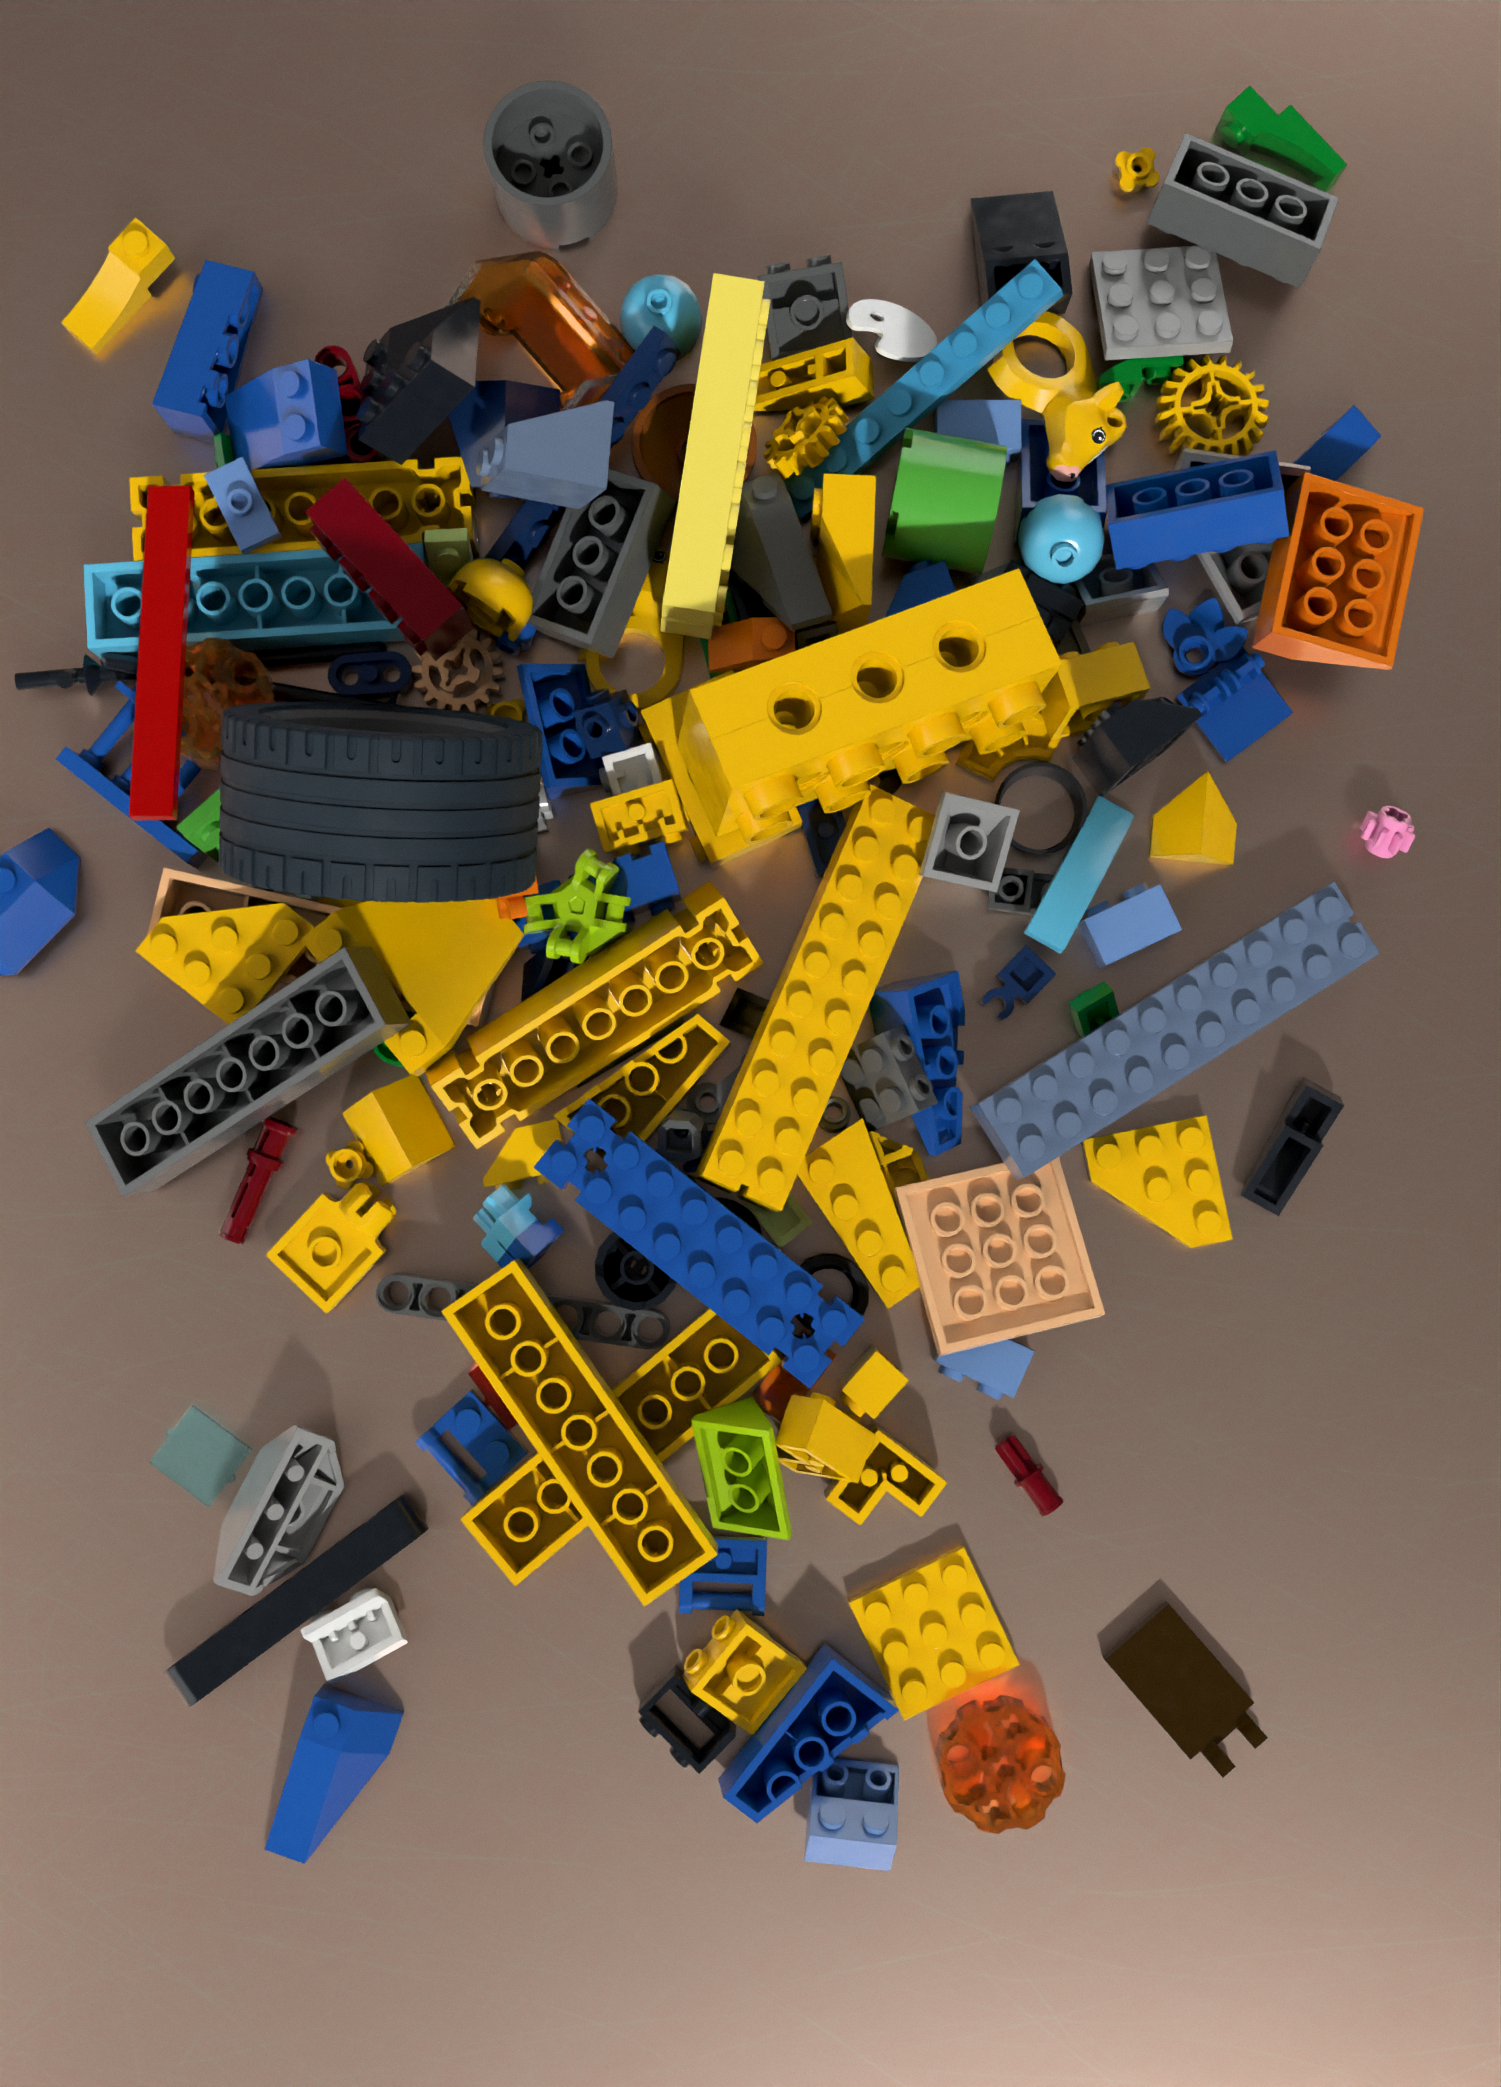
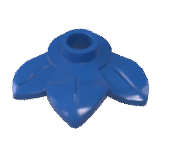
M1216 598L1208 599L1199 604L1191 611L1189 616L1173 608H1170L1163 622V635L1168 644L1174 649L1173 661L1176 668L1184 675L1197 677L1206 674L1214 663L1228 662L1236 657L1245 644L1248 630L1238 626L1224 627L1223 613ZM1196 651L1201 655L1202 660L1197 663L1190 662L1186 654Z

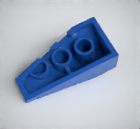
M324 1683L313 1698L264 1850L305 1864L390 1754L404 1711Z

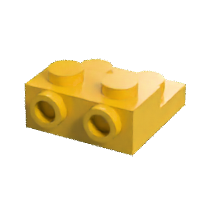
M736 1609L730 1617L724 1615L716 1621L711 1632L713 1638L703 1650L695 1649L688 1655L684 1663L685 1672L682 1674V1677L693 1694L753 1736L804 1674L807 1667L802 1660L773 1640L765 1629Z

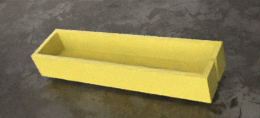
M713 273L663 596L661 632L711 639L713 625L720 627L722 625L727 587L725 586L728 585L771 301L770 299L762 298L765 281Z

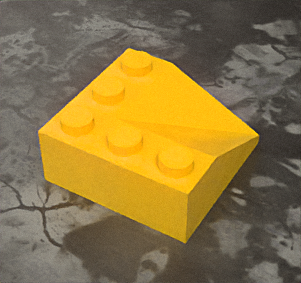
M824 474L822 488H814L810 540H818L817 555H812L833 613V620L829 621H836L839 635L867 625L872 604L876 476Z

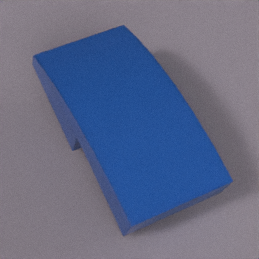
M1353 405L1321 434V437L1293 461L1292 464L1310 466V474L1336 481L1377 442L1381 435L1357 407Z

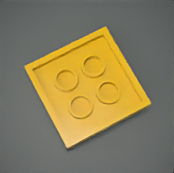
M963 1545L848 1599L850 1607L904 1720L1020 1665Z

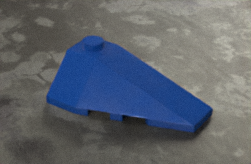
M948 971L911 978L876 988L869 1003L875 1035L877 1036L903 1025L908 1037L914 1044L915 1053L924 1073L932 1084L938 1103L911 1116L929 1156H937L961 1144L963 1093L956 1087L957 1065H964V1051L957 1050L958 1026H965V1007L959 972Z

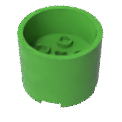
M906 427L881 557L914 563L931 560L933 564L945 560L948 569L981 575L986 563L995 525L1006 465L1007 446Z

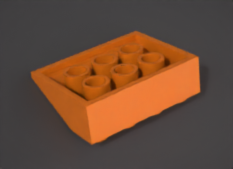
M1304 472L1284 491L1289 536L1279 538L1273 544L1252 648L1291 660L1390 670L1394 664L1424 508Z

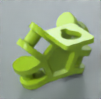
M591 848L586 849L575 865L574 876L549 894L524 898L527 907V924L523 925L524 934H535L553 930L547 940L546 956L551 959L566 956L570 957L571 962L582 964L587 956H594L632 931L631 928L627 926V923H622L625 906H630L631 898L608 894L618 876L619 867L612 862L603 863L598 859L597 852ZM590 875L596 878V885L587 880ZM606 903H608L606 917L604 919ZM553 904L556 919L544 920L541 906ZM568 931L579 932L574 940L567 939Z

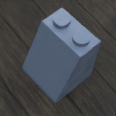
M605 400L508 424L496 437H492L491 442L484 449L481 448L479 451L476 473L482 476L481 490L580 510L607 489L614 402Z

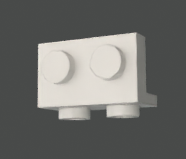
M367 1588L356 1592L349 1598V1603L336 1610L329 1609L318 1613L311 1619V1624L300 1630L303 1638L312 1642L326 1681L331 1684L342 1680L409 1642L391 1597L377 1588Z

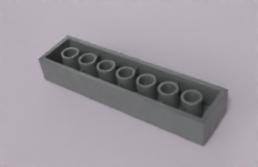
M344 947L91 1117L85 1123L122 1196L127 1197L154 1192L412 1022L372 947Z

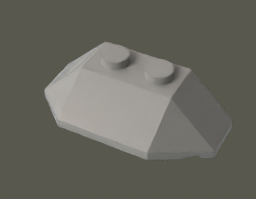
M293 1425L261 1447L221 1524L213 1579L216 1585L255 1596L264 1590V1586L281 1579L305 1563L344 1488L336 1446L332 1438L301 1426Z

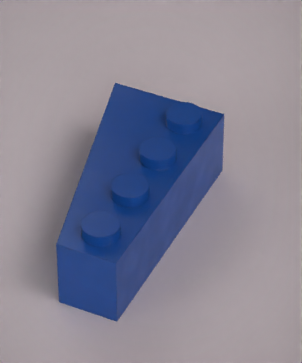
M205 260L201 273H198L195 277L192 298L152 402V406L174 434L214 443V435L225 434L228 417L225 396L237 389L263 292V287L254 271Z
M664 841L650 845L651 855L642 857L641 854L632 855V853H628L614 858L612 863L619 867V873L608 894L631 898L630 906H625L622 923L630 925L636 922L634 915L650 911L652 916H656L665 909H668L669 912L676 909L674 903L682 901ZM590 875L587 880L596 885V878ZM553 880L539 885V893L525 895L523 898L549 894L559 887L561 882L560 880ZM606 903L604 919L606 917L608 903ZM553 904L541 906L544 920L556 919ZM526 917L512 919L524 933L523 925L527 924ZM553 930L525 934L518 947L522 951L530 949L531 954H537L546 946L548 937ZM568 931L567 937L570 936V939L574 940L579 932Z
M826 1643L823 1644L806 1666L807 1670L718 1778L723 1798L756 1823L760 1822L802 1788L801 1784L817 1771L823 1772L833 1764L834 1758L851 1744L855 1743L856 1745L870 1734L869 1730L884 1718L888 1720L899 1711L890 1693Z

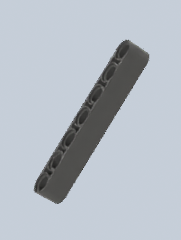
M395 1273L383 1278L378 1284L376 1299L379 1306L390 1313L447 1321L441 1312L442 1310L436 1309L430 1301L432 1290L435 1287L446 1289L451 1297V1305L481 1283L411 1273ZM393 1281L402 1282L408 1289V1298L404 1304L394 1303L390 1299L389 1287ZM545 1293L556 1311L562 1305H569L576 1310L578 1314L577 1324L569 1328V1330L577 1340L640 1349H656L662 1346L668 1338L670 1321L664 1312L656 1308L632 1311L618 1307L608 1301ZM604 1311L614 1312L620 1319L619 1330L613 1334L602 1332L597 1325L600 1313ZM647 1317L656 1318L662 1324L663 1333L655 1340L644 1338L639 1331L640 1322Z

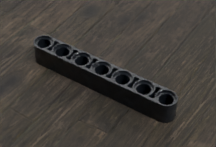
M402 1494L177 1661L164 1674L187 1706L191 1707L420 1537L429 1527L405 1494Z

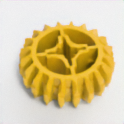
M1209 354L1202 357L1200 365L1193 359H1190L1186 362L1184 370L1180 368L1174 370L1171 374L1172 381H1165L1161 388V393L1164 396L1158 397L1155 404L1156 408L1162 411L1157 414L1155 424L1165 426L1159 434L1160 440H1173L1168 449L1169 454L1175 453L1179 449L1183 451L1184 448L1248 456L1254 449L1253 444L1259 443L1262 439L1263 432L1260 429L1265 428L1269 417L1263 414L1269 407V400L1258 398L1265 390L1264 384H1251L1255 377V370L1244 375L1240 372L1242 368L1241 360L1236 361L1233 367L1227 366L1226 355L1219 357L1216 364H1213ZM1201 386L1198 401L1191 402L1189 406L1181 407L1182 395L1194 387ZM1222 389L1229 392L1232 396L1226 395ZM1207 405L1208 408L1213 409L1212 413L1215 411L1218 413L1217 419L1210 416L1211 412L1207 413L1205 411ZM1242 417L1240 432L1230 438L1223 439L1222 433L1226 429L1225 424L1232 423L1235 418ZM1190 428L1199 430L1203 437L1193 432Z

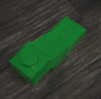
M1251 86L1247 87L1225 107L1217 125L1224 141L1229 146L1237 148L1244 156L1253 151L1277 159L1301 173L1324 192H1327L1336 184L1347 166V163L1291 104L1278 115Z

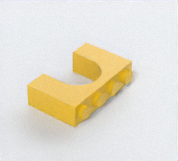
M733 669L640 711L644 723L640 724L639 731L644 744L651 742L655 746L661 760L658 764L663 781L673 779L684 819L690 823L695 837L689 839L698 861L707 860L710 869L799 830L803 823L797 808L793 807L788 810L793 821L792 825L768 839L746 844L739 829L718 837L715 836L698 793L690 780L687 767L677 744L689 690L734 674Z

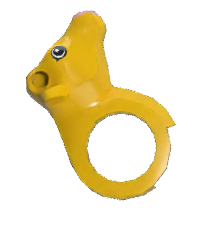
M1045 311L1016 338L1024 335H1033L1049 340L1059 348L1066 359L1067 374L1058 378H1043L1031 373L1017 358L1013 345L1014 340L993 357L994 364L987 370L995 384L1008 397L1013 400H1021V404L1025 407L1042 413L1045 419L1049 443L1046 465L1050 473L1057 480L1072 482L1076 480L1087 464L1101 455L1110 445L1117 443L1121 439L1127 427L1126 416L1116 406L1124 390L1120 382H1115L1098 391L1093 365L1082 335L1064 318Z

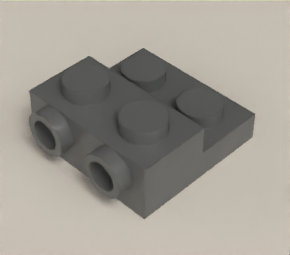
M831 255L806 259L807 268L791 270L790 262L765 266L766 275L757 277L759 281H765L762 298L771 300L766 326L771 361L852 338V330L846 322L849 308L842 262L832 264Z
M903 1025L883 1032L850 1049L840 1075L860 1119L863 1118L868 1132L876 1131L938 1103L932 1084L924 1073L915 1053L914 1044L908 1037Z

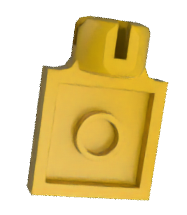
M366 1181L355 1184L341 1200L334 1199L327 1192L322 1193L266 1254L326 1314L336 1307L388 1251L381 1244L379 1235L395 1217L396 1209L388 1197L383 1202L379 1199L368 1209L367 1207L381 1193V1190Z

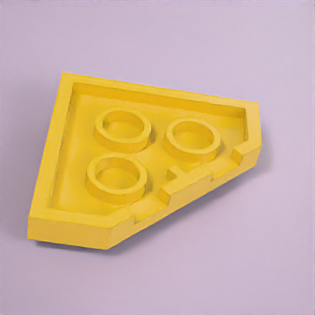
M285 903L166 916L159 920L135 951L229 1025L268 998L307 949L300 939L315 928V926Z
M1207 1115L1088 1138L1081 1142L1089 1182L1124 1203L1125 1206L1172 1235L1185 1246L1194 1248L1233 1240Z

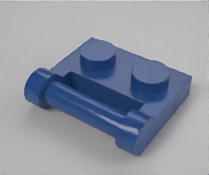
M473 1389L414 1442L422 1451L427 1449L465 1491L463 1497L471 1506L529 1453V1450ZM447 1429L487 1472L479 1481L439 1438Z
M712 1536L719 1545L718 1555L680 1581L679 1613L692 1614V1609L728 1611L738 1609L739 1611H752V1616H764L767 1538ZM693 1582L753 1584L752 1594L693 1592Z

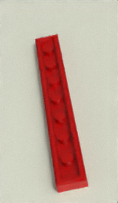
M148 486L129 817L134 821L177 820L195 492L191 486Z

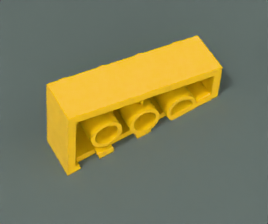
M861 1118L804 1157L797 1176L860 1270L864 1273V1276L878 1297L889 1309L920 1286L909 1243L864 1120Z

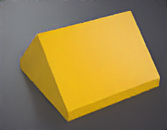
M410 1075L376 1089L342 1112L355 1139L364 1144L363 1152L367 1161L373 1163L375 1168L374 1174L381 1187L457 1147L420 1077Z

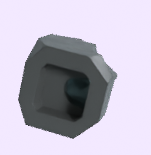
M677 1106L673 1113L659 1124L658 1152L670 1161L689 1162L701 1158L707 1147V1122L691 1110L682 1109Z

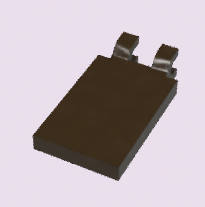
M1167 1601L1161 1604L1103 1656L1108 1665L1191 1760L1201 1752L1222 1778L1236 1766L1218 1744L1237 1728L1255 1749L1268 1738L1245 1712L1254 1704V1701Z

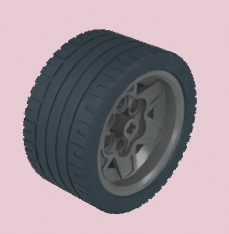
M270 702L228 707L222 713L221 747L223 750L221 751L220 773L223 777L220 779L221 805L219 828L221 831L219 833V867L229 877L246 884L281 892L333 899L405 903L460 902L492 899L523 892L535 882L536 846L538 841L537 820L539 818L540 803L538 793L540 792L541 769L539 767L542 762L543 732L533 724L514 719L415 706L347 702Z

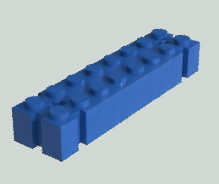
M589 1098L567 1125L575 1134L566 1145L560 1140H555L534 1168L560 1189H565L569 1183L573 1184L581 1191L575 1199L577 1203L768 1356L775 1347L786 1355L781 1362L782 1367L811 1389L832 1362L831 1357L825 1353L834 1340L844 1347L865 1318L836 1294L827 1302L818 1294L823 1287L819 1280L635 1133L630 1131L625 1138H622L613 1130L619 1121ZM599 1148L607 1153L603 1160L608 1165L602 1172L600 1168H596L595 1172H592L588 1168L591 1161L587 1154L592 1149L593 1152L598 1153ZM803 1313L811 1315L812 1318L809 1323L813 1328L812 1331L806 1335L804 1331L801 1332V1335L793 1333L795 1325L792 1318L797 1314H800V1317L803 1318Z

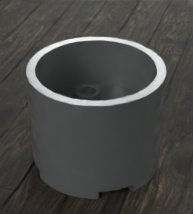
M536 81L520 86L507 94L492 111L486 124L483 141L484 155L496 202L505 223L521 239L542 248L559 249L561 245L572 244L587 237L590 240L609 221L618 195L611 130L603 110L583 90L559 81Z

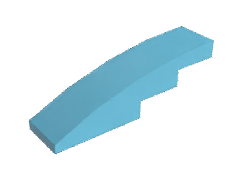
M1100 795L1097 796L1086 816L1084 826L1062 858L1058 870L1042 896L1039 906L1023 932L1024 934L1060 954L1064 951L1107 872L1135 816L1134 814Z

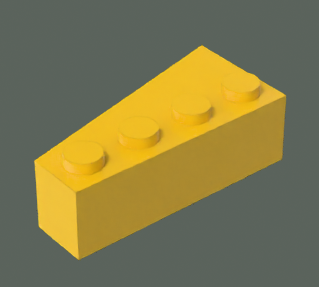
M697 1014L553 1116L575 1134L567 1125L590 1098L619 1121L613 1130L622 1138H625L631 1131L647 1143L658 1130L660 1122L673 1113L676 1107L680 1105L689 1092L731 1046V1042ZM599 1148V1152L596 1154L604 1159L607 1153Z

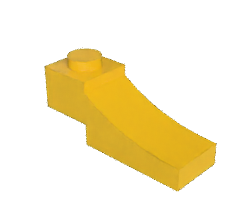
M136 217L108 246L110 252L97 276L79 302L61 322L71 334L95 355L107 345L152 296L148 290L149 286L175 259L167 244Z

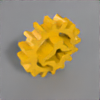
M823 396L817 403L812 399L806 408L802 409L800 406H797L786 414L787 417L782 420V425L772 431L774 438L765 443L767 450L763 453V456L775 473L782 474L785 478H788L793 472L797 476L801 475L806 466L809 465L811 468H814L825 460L824 457L829 455V449L840 443L837 436L846 432L847 427L844 424L849 419L833 397L828 400L826 396Z

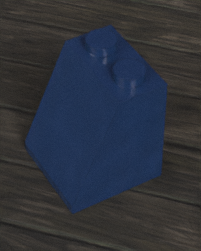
M510 380L475 381V388L448 415L471 487L481 488L482 476L476 473L480 449H484L491 442L492 437H496L508 424L560 412V389ZM489 492V497L514 498L513 496ZM516 497V500H519V501H526V500H527V499H523V498H518V497Z

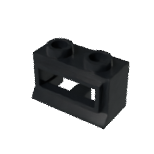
M675 1665L667 1676L640 1702L638 1713L641 1717L639 1721L649 1734L655 1738L661 1735L672 1746L669 1751L682 1767L687 1769L691 1765L700 1774L736 1737V1725L729 1718L693 1694L682 1677L684 1672ZM669 1689L713 1732L701 1747L656 1703Z

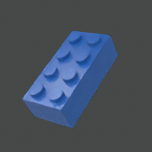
M1276 450L1106 485L1108 528L1116 570L1123 568L1141 569L1150 563L1169 559L1172 561H1182L1190 558L1192 555L1210 551L1223 553L1232 550L1236 546L1251 543L1269 544L1279 538L1289 536L1284 489Z

